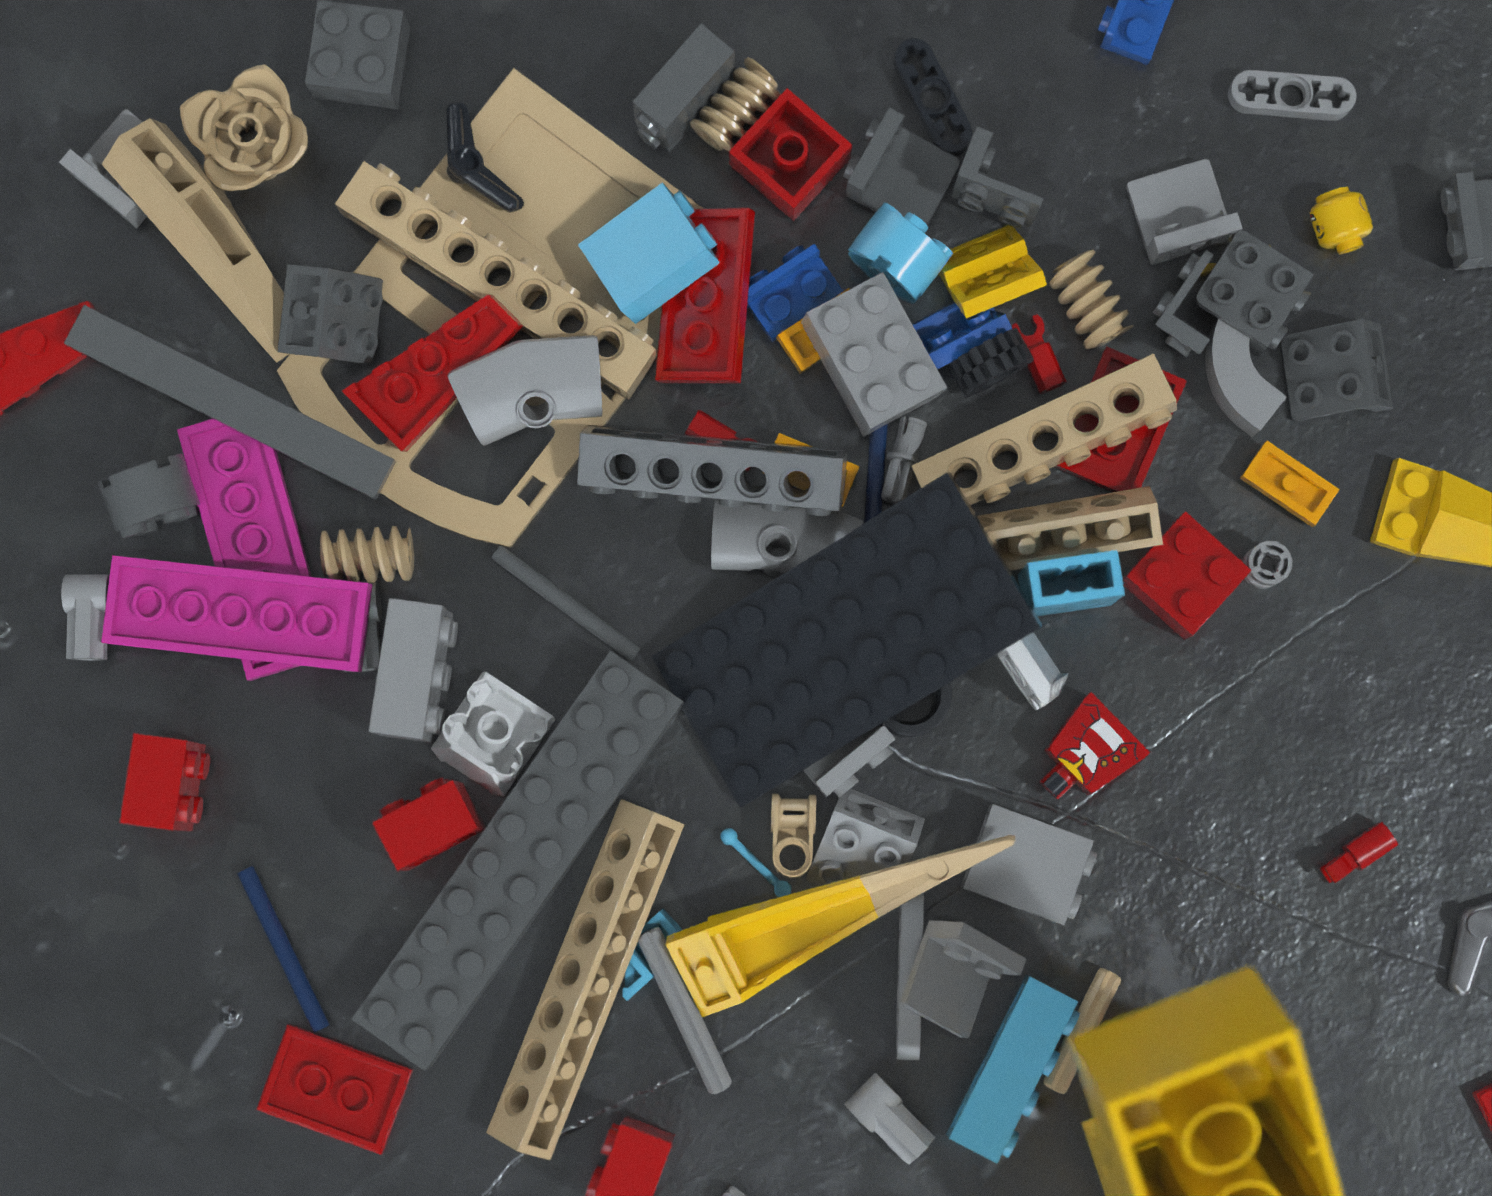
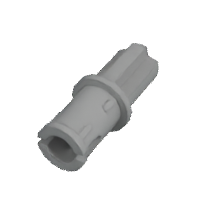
M906 416L900 418L893 450L887 454L886 458L890 461L881 497L888 503L896 504L908 495L914 472L912 465L921 462L918 459L919 450L927 428V423L914 417H909L908 419Z

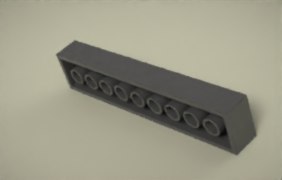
M610 651L357 1010L352 1020L423 1071L431 1068L681 711L684 702Z

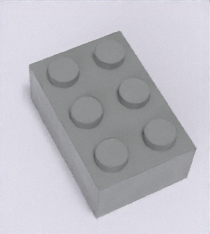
M884 272L806 312L801 321L807 336L820 356L823 365L863 437L939 397L947 388Z
M389 598L369 732L385 737L428 743L434 742L435 734L441 735L442 725L445 720V709L439 706L441 690L448 691L452 673V666L446 664L448 647H455L458 634V622L453 621V614L444 606Z

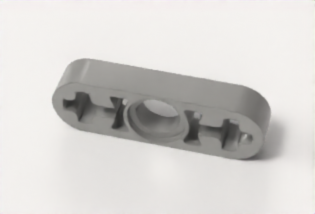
M1246 70L1234 78L1228 90V100L1236 111L1244 114L1336 121L1344 118L1353 108L1356 102V90L1348 80L1341 77ZM1246 83H1251L1253 91L1266 92L1270 86L1269 84H1274L1270 97L1271 104L1266 102L1269 94H1256L1252 101H1247L1245 93L1238 92V90L1243 89ZM1286 85L1297 86L1303 93V102L1297 106L1285 104L1280 96L1281 88ZM1313 87L1317 88L1316 97H1327L1332 90H1337L1338 97L1345 99L1338 108H1333L1332 101L1329 99H1318L1314 107L1309 106L1313 98Z

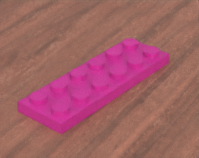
M214 419L177 429L187 468L200 501L198 507L215 567L312 577L276 450ZM241 659L246 679L249 681L300 666Z
M112 555L101 643L362 672L373 584Z

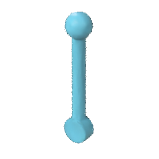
M726 828L721 832L720 839L722 843L732 845L772 884L776 896L782 897L791 893V885L787 881H780L737 839L738 835L734 829Z

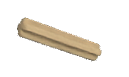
M1100 968L1097 971L1078 1009L1080 1015L1071 1034L1068 1037L1065 1036L1058 1050L1060 1055L1053 1071L1048 1077L1045 1076L1044 1084L1048 1088L1061 1094L1067 1092L1078 1070L1068 1038L1100 1025L1121 983V978L1117 974L1105 968Z

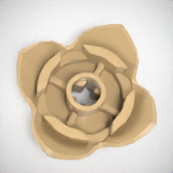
M265 64L242 71L235 77L228 91L207 90L199 92L180 106L184 132L191 143L204 154L205 161L203 167L206 176L221 190H247L259 185L264 180L273 179L277 174L292 168L304 155L308 146L306 126L299 117L292 113L290 97L285 84ZM250 127H254L257 136L250 142H245L240 136L243 130L249 132Z

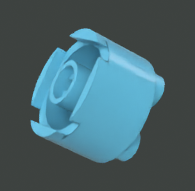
M883 203L848 249L850 259L867 276L873 278L884 272L896 296L911 304H914L923 295L953 255V252L941 241L935 238L931 239L925 234L929 227L919 217L911 212H908L903 217L898 210L887 203Z

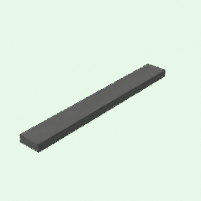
M86 305L83 306L64 342L68 347L377 500L396 463L395 459Z

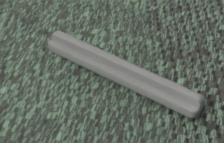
M656 927L641 933L638 943L708 1092L716 1094L726 1090L731 1085V1078L705 1022L665 945L666 939L661 929Z

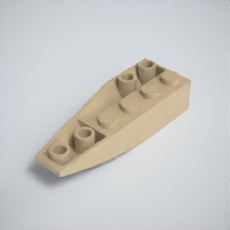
M149 118L121 134L104 159L103 167L277 363L289 355L278 353L284 292L261 257L225 192L211 182L206 176L204 167L166 124Z

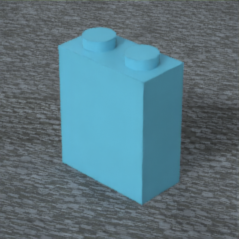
M663 182L578 244L620 311L635 324L720 263L711 250L717 243L702 223L696 227L689 217L695 212L690 202L680 190L673 194Z
M1118 550L1029 562L1018 574L1019 587L1037 616L1111 606L1125 595Z

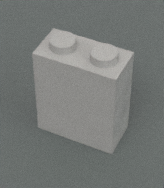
M989 805L976 844L1007 835H1015V842L1013 846L966 869L960 888L1060 925H1065L1067 917L1074 919L1082 900V894L1076 892L1082 875L1085 877L1090 876L1097 857V852L1091 850L1094 841L1000 806Z

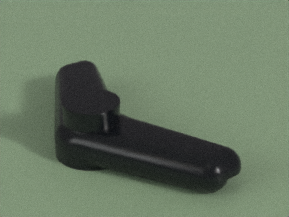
M460 102L451 103L446 110L448 177L455 183H466L507 212L512 213L522 209L524 206L523 199L484 166L483 157L475 148L467 106Z

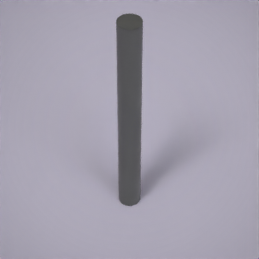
M499 546L491 557L493 561L628 661L632 662L640 652L641 648L504 546Z

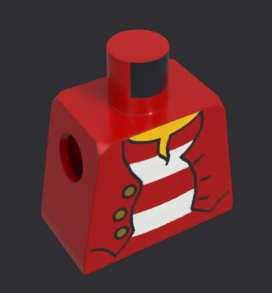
M1089 692L1079 701L1045 748V753L1056 765L1039 782L1056 800H1059L1074 784L1086 795H1089L1140 762L1150 752L1092 692Z

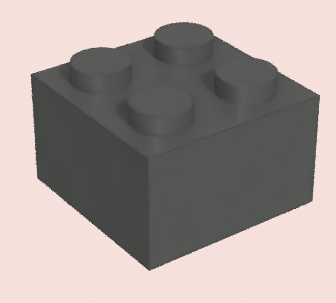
M318 0L305 85L314 99L398 109L410 25L404 11Z

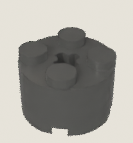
M183 454L168 456L169 462L158 465L156 460L113 474L108 477L109 480L98 482L115 532L121 533L123 539L132 536L136 538L158 530L156 522L159 520H163L164 524L178 523L199 515L196 507L200 505V501Z

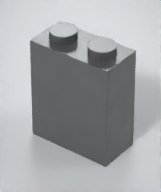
M701 23L632 101L635 115L634 121L639 128L636 131L638 136L650 147L656 149L660 145L669 153L691 128L689 122L693 119L698 120L700 118L699 111L704 106L710 107L711 97L716 93L721 94L723 92L722 85L726 81L734 79L735 51Z

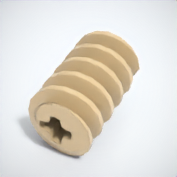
M749 57L744 60L746 69L737 68L733 72L735 82L726 81L722 85L724 95L716 93L711 97L713 108L704 106L699 111L702 121L693 119L689 122L694 132L714 149L730 151L735 145L732 138L736 136L741 139L746 133L743 125L746 123L752 126L758 120L754 113L756 111L764 113L769 108L765 100L770 98L775 101L780 96L777 90L778 85L772 75L762 65Z
M1094 249L1085 251L1058 266L1052 272L1056 273V275L1049 283L1052 289L1065 288L1058 296L1060 304L1074 303L1068 309L1066 315L1069 319L1082 318L1075 326L1076 333H1091L1083 343L1085 349L1103 346L1133 327V325L1123 327L1121 324L1130 314L1128 310L1114 312L1112 309L1121 299L1120 295L1106 297L1104 294L1112 285L1111 279L1099 282L1096 280V277L1104 269L1103 265L1088 266L1087 262L1095 254Z
M392 526L389 539H384L379 527H374L371 540H366L362 529L357 528L354 541H349L344 529H341L334 543L331 542L327 531H322L320 537V558L324 577L326 578L328 575L329 579L343 580L345 573L348 581L359 582L363 572L368 583H375L380 570L384 580L392 582L398 570L402 580L410 581L414 570V548L410 527L406 538H401L397 526Z

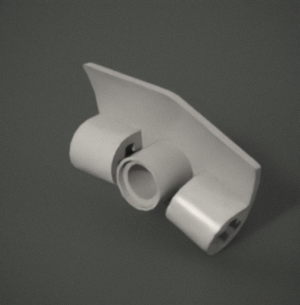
M595 335L515 341L448 373V379L475 435L483 446L526 427H545L552 420L602 417L598 338ZM535 396L545 399V402L539 406H530L525 403L526 400Z
M714 499L711 567L712 570L751 571L752 569H760L770 577L778 578L863 525L864 522L841 511L832 510V515L816 516L807 514L805 512L806 508L788 506L787 511L776 512L762 509V503L745 502L743 507H726L719 505V499ZM778 546L784 547L789 551L781 557H775L768 553L770 549Z

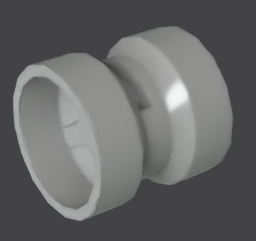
M1276 541L1259 543L1245 553L1242 562L1252 570L1245 580L1253 587L1261 589L1270 588L1282 582L1292 570L1293 560L1291 553L1284 545Z

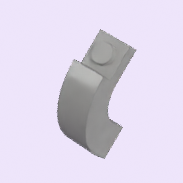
M1216 317L1209 332L1208 338L1210 341L1207 343L1205 350L1207 380L1211 392L1222 411L1234 424L1253 438L1261 431L1287 396L1267 382L1254 367L1249 352L1250 338Z

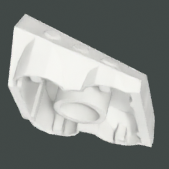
M1034 632L997 654L1015 684L1035 711L1062 693L1069 673H1060Z
M482 672L477 681L467 691L465 699L456 712L450 715L442 725L441 735H439L431 749L440 761L446 762L487 789L491 795L504 797L554 723L555 718L489 673Z

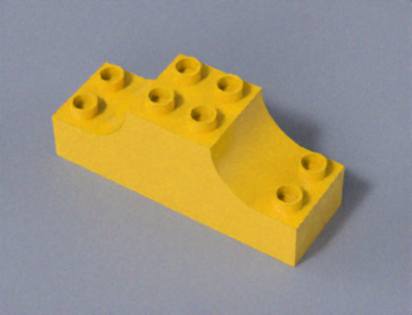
M1252 966L1068 1038L1094 1118L1082 1122V1126L1105 1196H1343L1297 1029Z

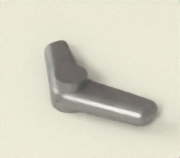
M1492 901L1468 907L1457 918V934L1448 976V987L1458 996L1464 997L1471 992L1487 942L1492 936Z

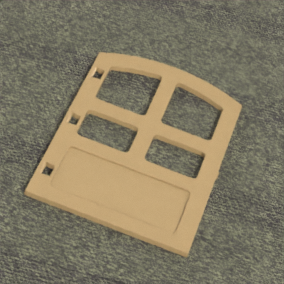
M513 68L473 119L471 127L475 148L481 153L484 166L523 199V208L512 213L507 212L466 183L458 184L453 182L447 175V154L420 189L430 194L437 201L434 206L447 215L451 210H454L467 218L473 224L470 229L484 238L487 233H490L500 239L509 247L506 252L519 261L525 256L536 262L545 270L542 276L557 285L559 280H563L581 293L579 300L592 308L598 303L609 309L618 317L615 323L627 331H630L633 326L649 335L654 340L651 346L658 353L662 305L635 324L620 311L578 244L662 182L673 194L679 190ZM684 194L694 209H704ZM427 222L422 224L417 230L416 237L424 239L435 223ZM379 240L354 273L381 278L383 280V301L429 335L457 315L402 273V266L408 260V257L382 240ZM532 292L526 297L524 306L531 309L540 297H547V295L542 292ZM573 315L582 323H584V320L580 316ZM613 338L605 339L616 347L617 352L619 351L620 343ZM289 354L277 370L301 413L395 459L396 463L380 492L403 509L439 527L471 539L508 548L513 546L579 460L580 433L587 426L604 427L626 399L617 392L609 399L607 395L601 392L602 417L552 420L549 425L555 430L554 437L504 502L500 505H493L442 487L411 470L412 461L459 402L457 398L407 452H401L389 439L382 445L374 443L342 406L322 375V369L329 359ZM535 396L526 400L525 403L530 406H539L545 402V399ZM532 477H535L541 483H545V485L528 506L518 496Z

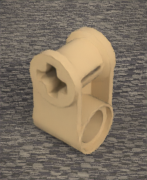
M772 793V860L775 870L784 878H800L807 873L811 866L813 834H815L816 795L809 794L807 799L780 798L779 793ZM783 813H803L804 815H784ZM795 846L803 851L805 863L798 870H787L780 863V853L786 847Z

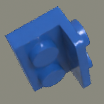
M1118 0L1115 9L1107 6L1097 30L1105 33L1100 47L1148 65L1174 0Z
M815 244L807 249L803 245L794 248L781 259L783 265L771 273L764 269L749 279L747 307L771 342L777 340L778 334L801 320L806 312L843 292V289L820 258V250Z
M955 302L912 324L937 369L958 359L959 356L968 353L970 349L975 346L978 347L984 341L991 340L996 335L1012 329L1006 314L995 311L994 308L965 318Z

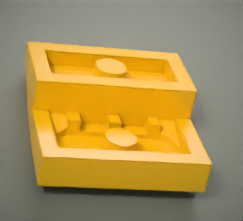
M1009 225L950 249L953 255L939 272L948 292L965 318L974 316L1047 285L1043 270L1028 254L1024 238L1013 226Z

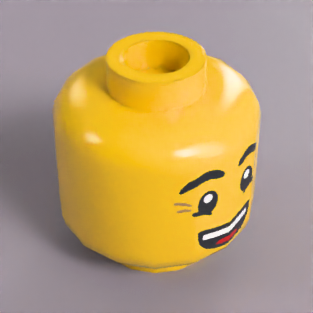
M1341 187L1316 197L1317 204L1311 208L1309 215L1319 245L1325 249L1337 248L1339 255L1363 247L1362 238L1369 235L1373 229V223L1363 195L1359 192H1350L1349 187Z

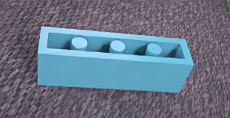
M1025 975L946 1133L949 1139L995 1163H998L1001 1155L1010 1156L1020 1135L1014 1129L1021 1115L1029 1117L1038 1101L1040 1093L1034 1089L1041 1075L1043 1074L1048 1077L1058 1061L1060 1053L1054 1049L1061 1035L1064 1034L1068 1037L1077 1023L1080 1012L1074 1009L1078 1001Z

